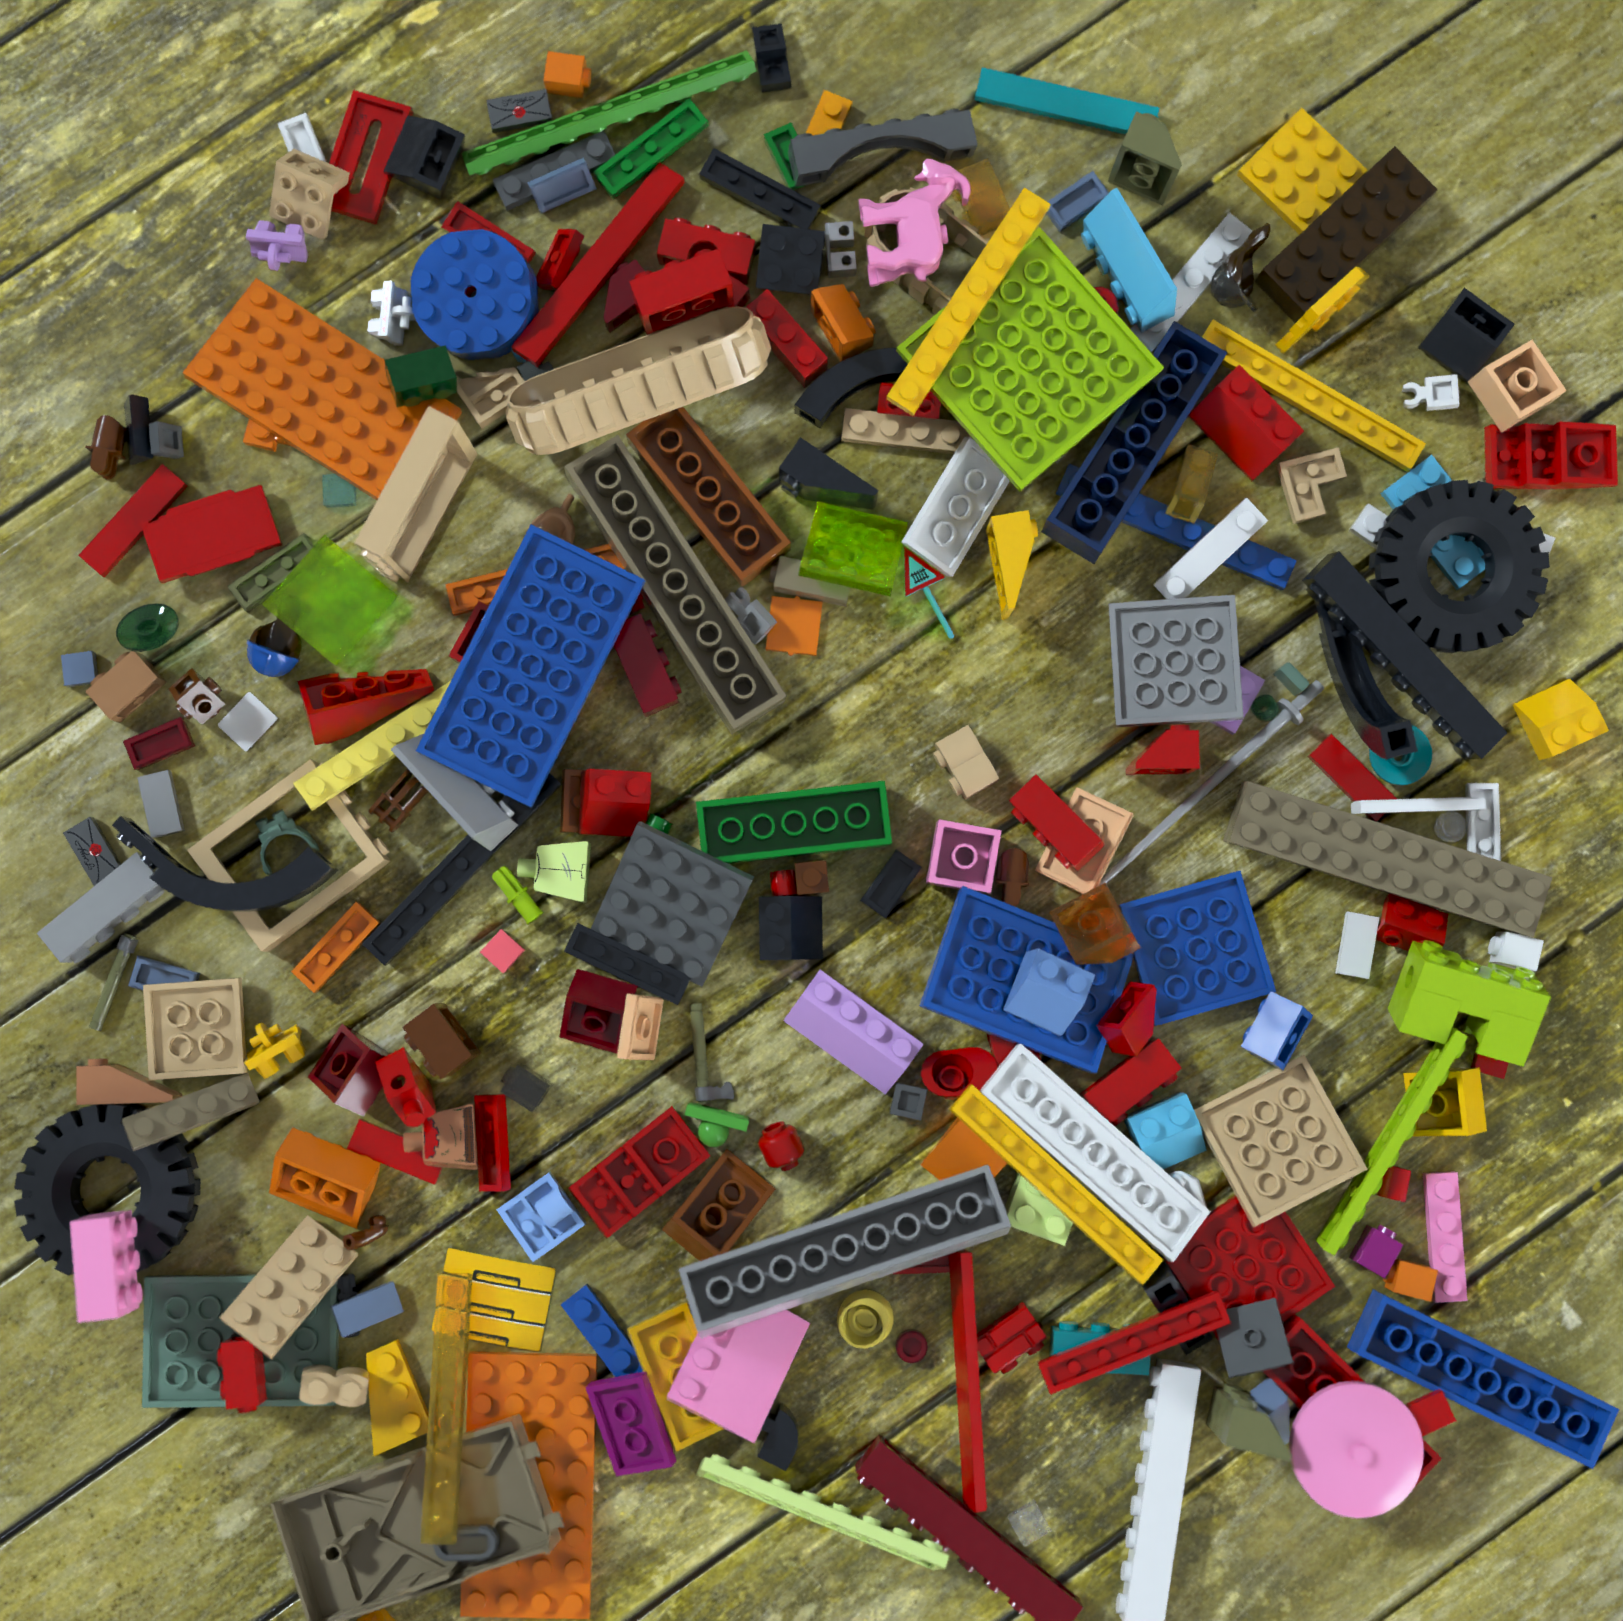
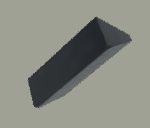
M131 394L124 403L129 465H135L150 460L154 456L151 454L148 398Z

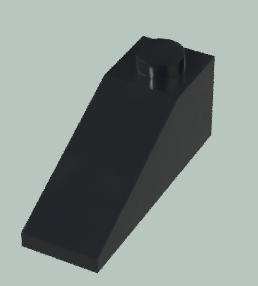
M1158 1253L1163 1261L1142 1287L1160 1313L1190 1300L1162 1255ZM1207 1332L1179 1345L1184 1353L1188 1355L1213 1340L1210 1332Z

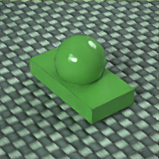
M695 1102L688 1103L685 1116L703 1120L698 1127L699 1139L704 1145L715 1148L722 1146L727 1141L729 1127L746 1132L750 1120L748 1116Z

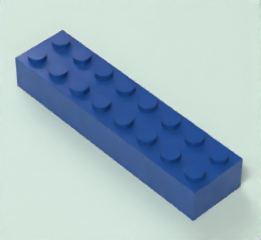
M1374 1289L1347 1345V1348L1354 1353L1432 1391L1441 1389L1446 1398L1592 1469L1619 1412L1618 1408Z

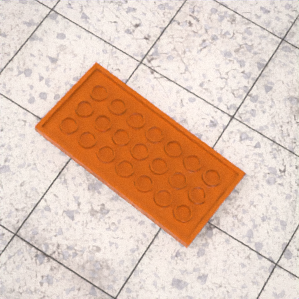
M257 278L182 372L186 379L278 438L283 439L292 447L375 500H378L429 406L455 420L462 414L461 408L447 399L434 398L422 401L420 404L412 407H396L386 377L385 360Z
M470 1351L468 1354L466 1432L520 1414L529 1442L536 1441L541 1454L540 1457H535L552 1512H560L564 1527H558L561 1540L551 1553L536 1554L481 1572L461 1582L460 1617L590 1618L596 1417L585 1387L590 1382L597 1381L598 1354Z

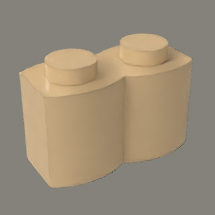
M969 725L935 743L937 751L933 752V756L941 769L946 767L950 772L952 778L948 782L956 796L962 794L966 800L998 782L999 777Z
M326 1365L305 1367L302 1373L299 1399L312 1405H322L332 1401L345 1407L363 1405L366 1403L369 1372L358 1367H344L338 1370Z

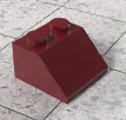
M577 969L566 995L559 1037L618 1054L626 995L636 994L638 986Z
M341 1024L308 1075V1078L334 1104L364 1117L383 1087L375 1061L389 1054L353 1029Z

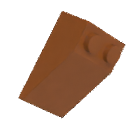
M726 1149L662 1230L699 1261L727 1253L775 1191V1188L731 1151Z

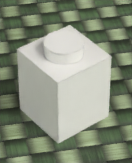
M1508 931L1496 932L1488 946V953L1491 955L1489 962L1514 969L1517 966L1537 971L1544 941Z

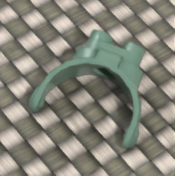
M283 809L272 814L273 818L270 820L267 817H263L255 822L260 831L258 833L262 843L260 858L266 875L273 874L266 859V847L277 836L284 834L298 835L305 839L310 847L320 851L318 844L313 840L308 831L296 825L292 818H287Z

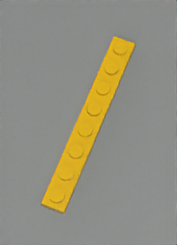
M1024 187L888 393L886 400L911 416L915 414L1050 209V203Z
M1213 319L1202 338L1227 352L1221 363L1222 365L1234 370L1240 364L1265 390L1406 472L1412 469L1426 445L1425 442Z
M969 1085L950 1107L949 1110L1133 1279L1142 1285L1147 1281L1163 1259L973 1085Z

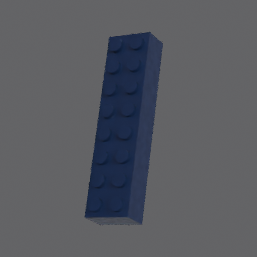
M1174 321L1153 353L1164 369L1117 409L1047 518L1041 532L1092 564H1095L1218 370L1227 352Z

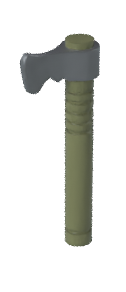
M125 933L120 937L114 964L89 1025L91 1029L102 1030L121 981V976L127 965L126 963L129 960L128 958L131 953H134L138 940H136V936Z
M702 1003L690 1004L697 1075L696 1101L699 1104L711 1103V1100L725 1098L732 1100L735 1095L730 1082H725L721 1088L709 1086Z

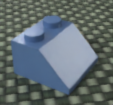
M1039 948L1027 951L1003 1011L1055 1035L1062 1036L1083 1007L1095 974Z

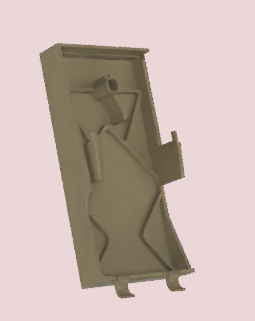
M517 1414L284 1495L273 1502L271 1508L306 1620L345 1621L464 1582L476 1574L540 1553H551L561 1540L558 1527L563 1528L564 1524L560 1512H552L535 1457H540L541 1454L537 1442H529L521 1415ZM489 1524L499 1533V1548L495 1554L486 1560L448 1562L440 1559L434 1551L433 1543L435 1536L443 1528L450 1525Z

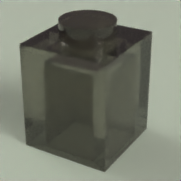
M521 1063L516 1068L510 1066L500 1081L505 1084L500 1092L530 1112H534L549 1092L553 1083Z

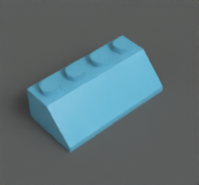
M1115 188L1083 219L1081 238L1085 247L1088 250L1093 249L1097 258H1095L1101 274H1107L1110 278V287L1117 300H1123L1129 322L1132 325L1137 324L1142 333L1175 315L1177 287L1118 188Z

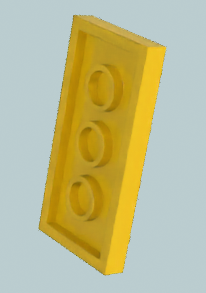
M686 1302L681 1303L627 1328L626 1330L643 1372H647L674 1450L679 1451L724 1429L667 1400V1395L698 1333L688 1304Z

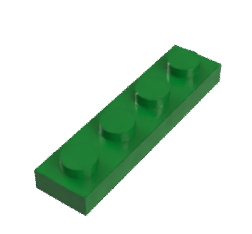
M689 98L596 169L594 176L614 200L653 170L659 162L662 163L709 126V122Z

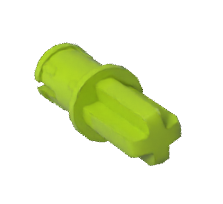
M503 866L493 873L492 878L507 896V903L513 904L527 925L534 922L544 913L527 893L528 888H523L507 866Z

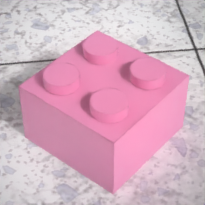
M939 819L936 822L926 884L958 890L965 886L982 894H990L1001 830Z

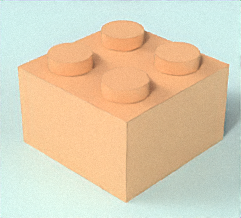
M1533 340L1528 341L1487 365L1468 381L1501 433L1548 406L1567 391Z

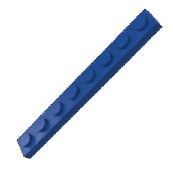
M1068 464L1056 495H1063L1079 467ZM1140 493L1122 520L1124 524L1188 551L1215 527L1213 524ZM1247 540L1221 565L1277 589L1284 590L1297 560Z

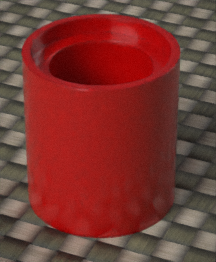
M1395 1166L1388 1168L1382 1177V1186L1376 1195L1406 1202L1411 1170Z

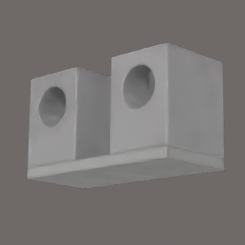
M853 221L825 223L828 278L856 276L855 251L830 253V248L854 246Z

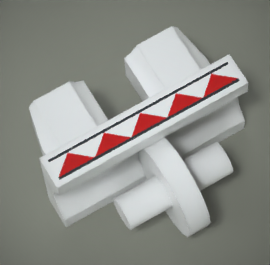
M384 281L382 289L372 291V307L381 310L380 318H371L369 321L368 333L375 338L384 339L393 345H403L404 329H409V320H416L411 307V298L407 297L408 291L396 287L393 281Z

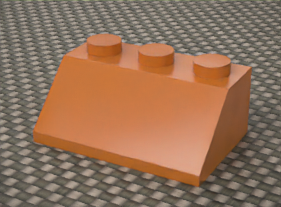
M292 1127L275 1154L269 1193L357 1229L377 1183L381 1163L372 1160L368 1156H362L349 1151L339 1144H332L315 1137L309 1132H303Z

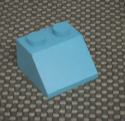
M1178 1092L1128 1114V1117L1124 1120L1134 1144L1162 1169H1166L1206 1151L1200 1123L1186 1093Z

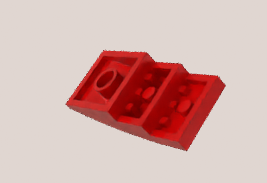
M1564 421L1554 425L1524 423L1520 426H1512L1502 433L1497 425L1490 424L1484 428L1486 483L1493 484V488L1581 489L1618 486L1616 425Z
M671 1106L572 1184L568 1190L607 1239L711 1156L673 1106Z

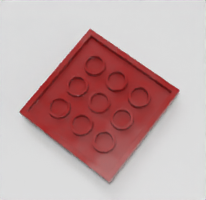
M1236 1195L1209 1213L1174 1262H1169L1164 1258L1190 1300L1217 1290L1225 1309L1276 1298L1282 1322L1336 1287L1286 1211L1256 1227H1252ZM1212 1330V1333L1219 1342L1217 1330Z

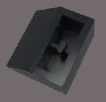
M407 116L383 173L441 200L465 145V134L436 120Z
M1464 288L1451 301L1418 348L1468 383L1496 351L1515 323Z

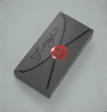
M546 89L486 100L493 133L541 125L552 121Z
M88 817L63 832L94 886L121 865L94 817Z

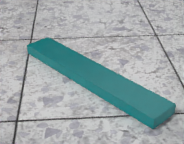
M983 67L975 95V101L1125 135L1136 111L1141 114L1149 113L1158 117L1160 107Z

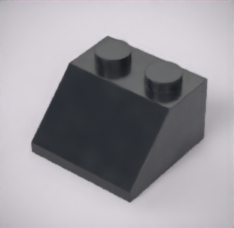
M759 897L760 961L823 959L822 897Z

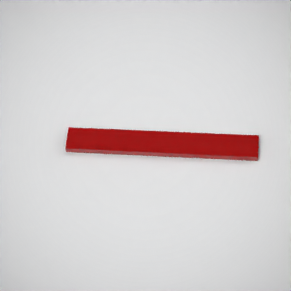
M660 162L657 164L511 346L513 352L538 368L610 278L614 270L621 264L685 184L683 176Z
M963 1249L949 1254L963 1503L975 1513L984 1512L987 1509L973 1260L972 1253Z

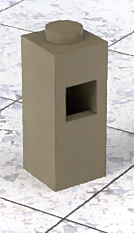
M780 556L779 563L772 564L769 582L774 583V592L846 607L853 571Z

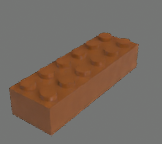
M684 407L645 420L626 434L631 448L742 588L778 561L780 556H784L791 551L789 539Z

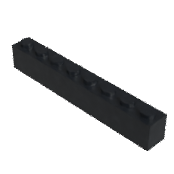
M1340 551L1327 554L1302 580L1307 586L1308 594L1314 600L1321 601L1329 609L1327 613L1330 618L1336 623L1345 626L1350 632L1348 634L1350 639L1356 645L1364 647L1371 654L1370 660L1382 670L1385 669L1392 677L1390 679L1392 684L1398 690L1406 692L1413 699L1411 703L1414 708L1424 715L1427 714L1434 722L1432 724L1433 728L1440 735L1448 737L1455 744L1453 749L1458 755L1464 759H1483L1507 734L1506 730Z

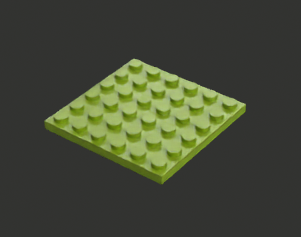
M1039 227L1013 263L936 380L931 391L1017 490L1021 492L1162 372L1164 367ZM944 308L896 348L897 353L907 364Z

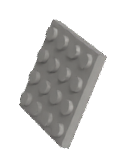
M1235 595L1109 603L1116 728L1243 720Z

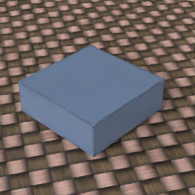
M87 651L61 655L64 686L88 685L98 675L96 652Z

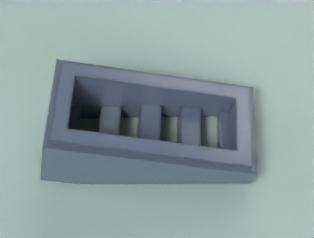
M1267 1378L1252 1389L1250 1395L1252 1400L1257 1401L1258 1406L1268 1415L1286 1445L1289 1442L1288 1397L1272 1379Z

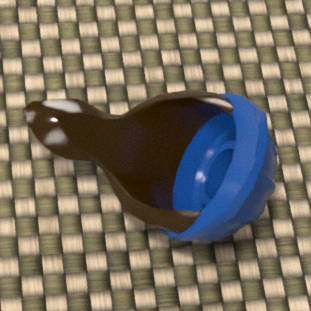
M291 596L283 601L278 611V618L274 622L256 628L250 639L247 640V656L250 664L258 673L268 677L283 676L290 672L296 663L300 661L302 641L295 631V623L301 615L300 598L298 596Z

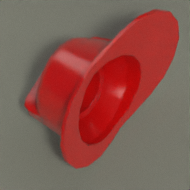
M979 1047L942 1050L934 1052L925 1059L921 1068V1078L923 1084L930 1092L944 1099L955 1100L962 1095L969 1085H973L980 1091L997 1070L998 1066L995 1058L988 1051Z

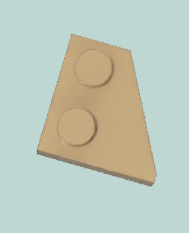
M515 367L500 369L497 372L476 373L477 377L460 379L456 376L457 393L482 429L505 414L508 407V395L515 387L524 382Z

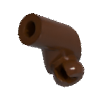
M384 1215L370 1217L368 1220L370 1228L345 1235L343 1238L344 1247L349 1251L361 1248L385 1235L389 1226L386 1225V1217Z

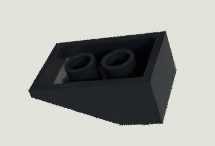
M801 437L779 467L781 489L793 498L799 496L808 501L871 510L876 506L878 496L876 488Z

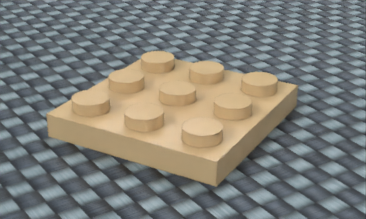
M242 978L143 985L149 1080L243 1074L248 1072L247 1066L244 1063L247 1060Z

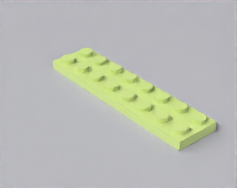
M712 1454V1457H705L700 1462L696 1473L698 1476L931 1570L946 1568L949 1555L941 1552L943 1547L937 1543L928 1540L915 1542L911 1540L912 1534L895 1527L893 1530L881 1528V1521L866 1515L863 1518L853 1517L850 1515L851 1509L837 1503H833V1506L821 1504V1497L813 1493L803 1491V1493L796 1494L789 1491L791 1488L790 1484L778 1479H773L769 1482L759 1479L761 1473L743 1466L740 1470L734 1469L729 1466L731 1461L724 1457Z

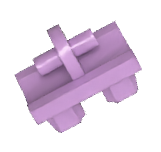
M259 220L255 230L247 229L246 239L250 243L251 255L258 257L259 260L268 261L270 270L278 271L281 262H307L308 252L305 245V234L301 225L289 224L286 227L285 233L276 231L275 224L270 221Z

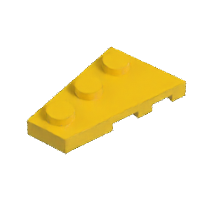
M399 1339L367 1352L366 1360L367 1371L369 1372L368 1388L374 1457L433 1431L435 1426Z

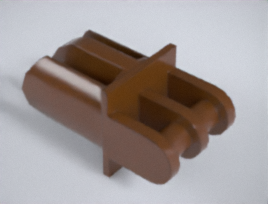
M108 415L97 419L92 444L85 447L92 452L91 469L104 479H112L116 474L118 460L127 459L122 453L126 428Z
M408 768L386 793H381V796L368 811L371 815L375 813L379 817L378 821L381 824L385 822L390 827L389 831L391 833L397 830L408 816H411L410 812L429 792L424 786L418 790L421 782L416 777L407 783L412 777V773ZM388 800L391 805L385 811L381 806ZM396 809L402 812L397 819L391 816Z
M1018 848L1008 849L1001 854L998 859L997 879L995 882L996 885H1002V902L1012 906H1017L1020 903L1021 886H1029V860L1027 854Z

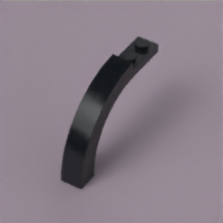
M896 348L871 350L850 357L819 376L794 404V413L821 429L831 413L849 397L868 387L881 383L896 382L908 364L897 353Z
M1315 600L1322 633H1319L1327 666L1340 701L1361 739L1376 755L1384 759L1417 752L1418 749L1411 720L1399 716L1390 707L1372 676L1362 647L1356 645L1348 635L1350 632L1343 624H1338L1330 618L1327 613L1329 609L1321 601Z
M120 816L112 824L119 832L117 838L129 848L135 846L142 853L140 859L150 868L155 870L158 867L149 877L176 897L207 908L233 912H253L280 907L313 892L338 871L317 849L307 847L286 867L264 878L241 883L215 882L185 868L131 818Z

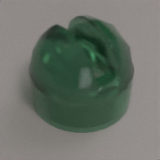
M1264 694L1253 701L1251 711L1260 721L1270 722L1278 715L1279 706L1271 695Z

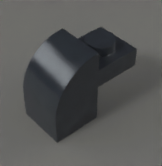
M780 1403L775 1414L771 1413L772 1408L770 1409L761 1428L766 1434L758 1448L757 1457L787 1471L798 1446V1425L793 1413Z

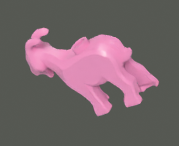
M926 159L923 161L922 172L916 175L914 179L916 181H925L928 183V186L912 191L896 202L875 203L869 199H859L860 219L863 221V227L879 224H896L897 248L892 251L883 252L876 246L867 245L866 247L870 287L894 281L899 276L905 274H914L918 281L925 282L927 281L926 276L938 270L943 255V244L948 243L946 224L940 225L938 210L954 190H958L960 193L962 206L967 205L971 193V185L963 174L949 165L933 159Z

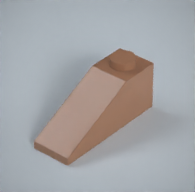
M108 1058L88 1059V1065L76 1066V1105L169 1102L182 1097V1093L154 1080H149L148 1077L120 1064H108Z

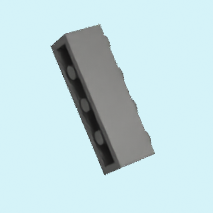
M134 853L37 933L60 963H78L90 954L89 948L96 942L102 943L109 939L115 933L114 928L122 921L124 923L129 922L140 913L138 909L147 901L149 903L155 901L165 892L162 887L149 878L158 867L154 870L140 859L142 853Z

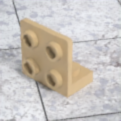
M297 149L291 150L276 161L269 212L270 217L287 225H301L304 232L322 240L325 239L328 235L334 194L348 184L350 172Z

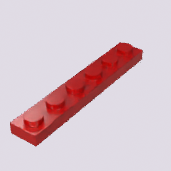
M1216 1290L1037 1361L1048 1392L1052 1395L1230 1324L1231 1321L1221 1296Z

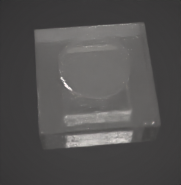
M1035 1499L1007 1515L1023 1547L1052 1532Z

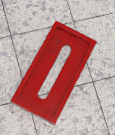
M353 90L329 164L350 172L348 184L334 194L332 212L377 225L392 179L391 176L383 173L407 116L413 115L412 107ZM376 121L380 122L382 126L361 190L358 194L350 193V188L369 133V127Z

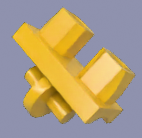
M263 1022L257 1024L255 1029L258 1035L249 1039L254 1049L247 1052L248 1059L244 1063L249 1071L255 1068L264 1079H267L280 1069V1065L274 1056L283 1052L290 1064L305 1056L306 1051L300 1040L302 1031L297 1024L283 1032L278 1024L270 1028Z

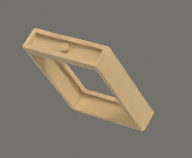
M430 406L427 408L354 542L362 550L360 555L367 559V562L373 565V568L379 571L380 575L397 583L398 579L409 582L478 455L458 421Z
M308 760L190 847L187 851L206 877L215 882L236 883L212 848L294 789L293 783L324 762L319 764L314 760ZM345 790L328 800L327 804L367 858L271 929L257 911L233 912L261 952L273 950L391 862L386 855L390 852L379 837L374 839L367 830L371 827L370 823L361 812L356 814L349 805L353 801Z

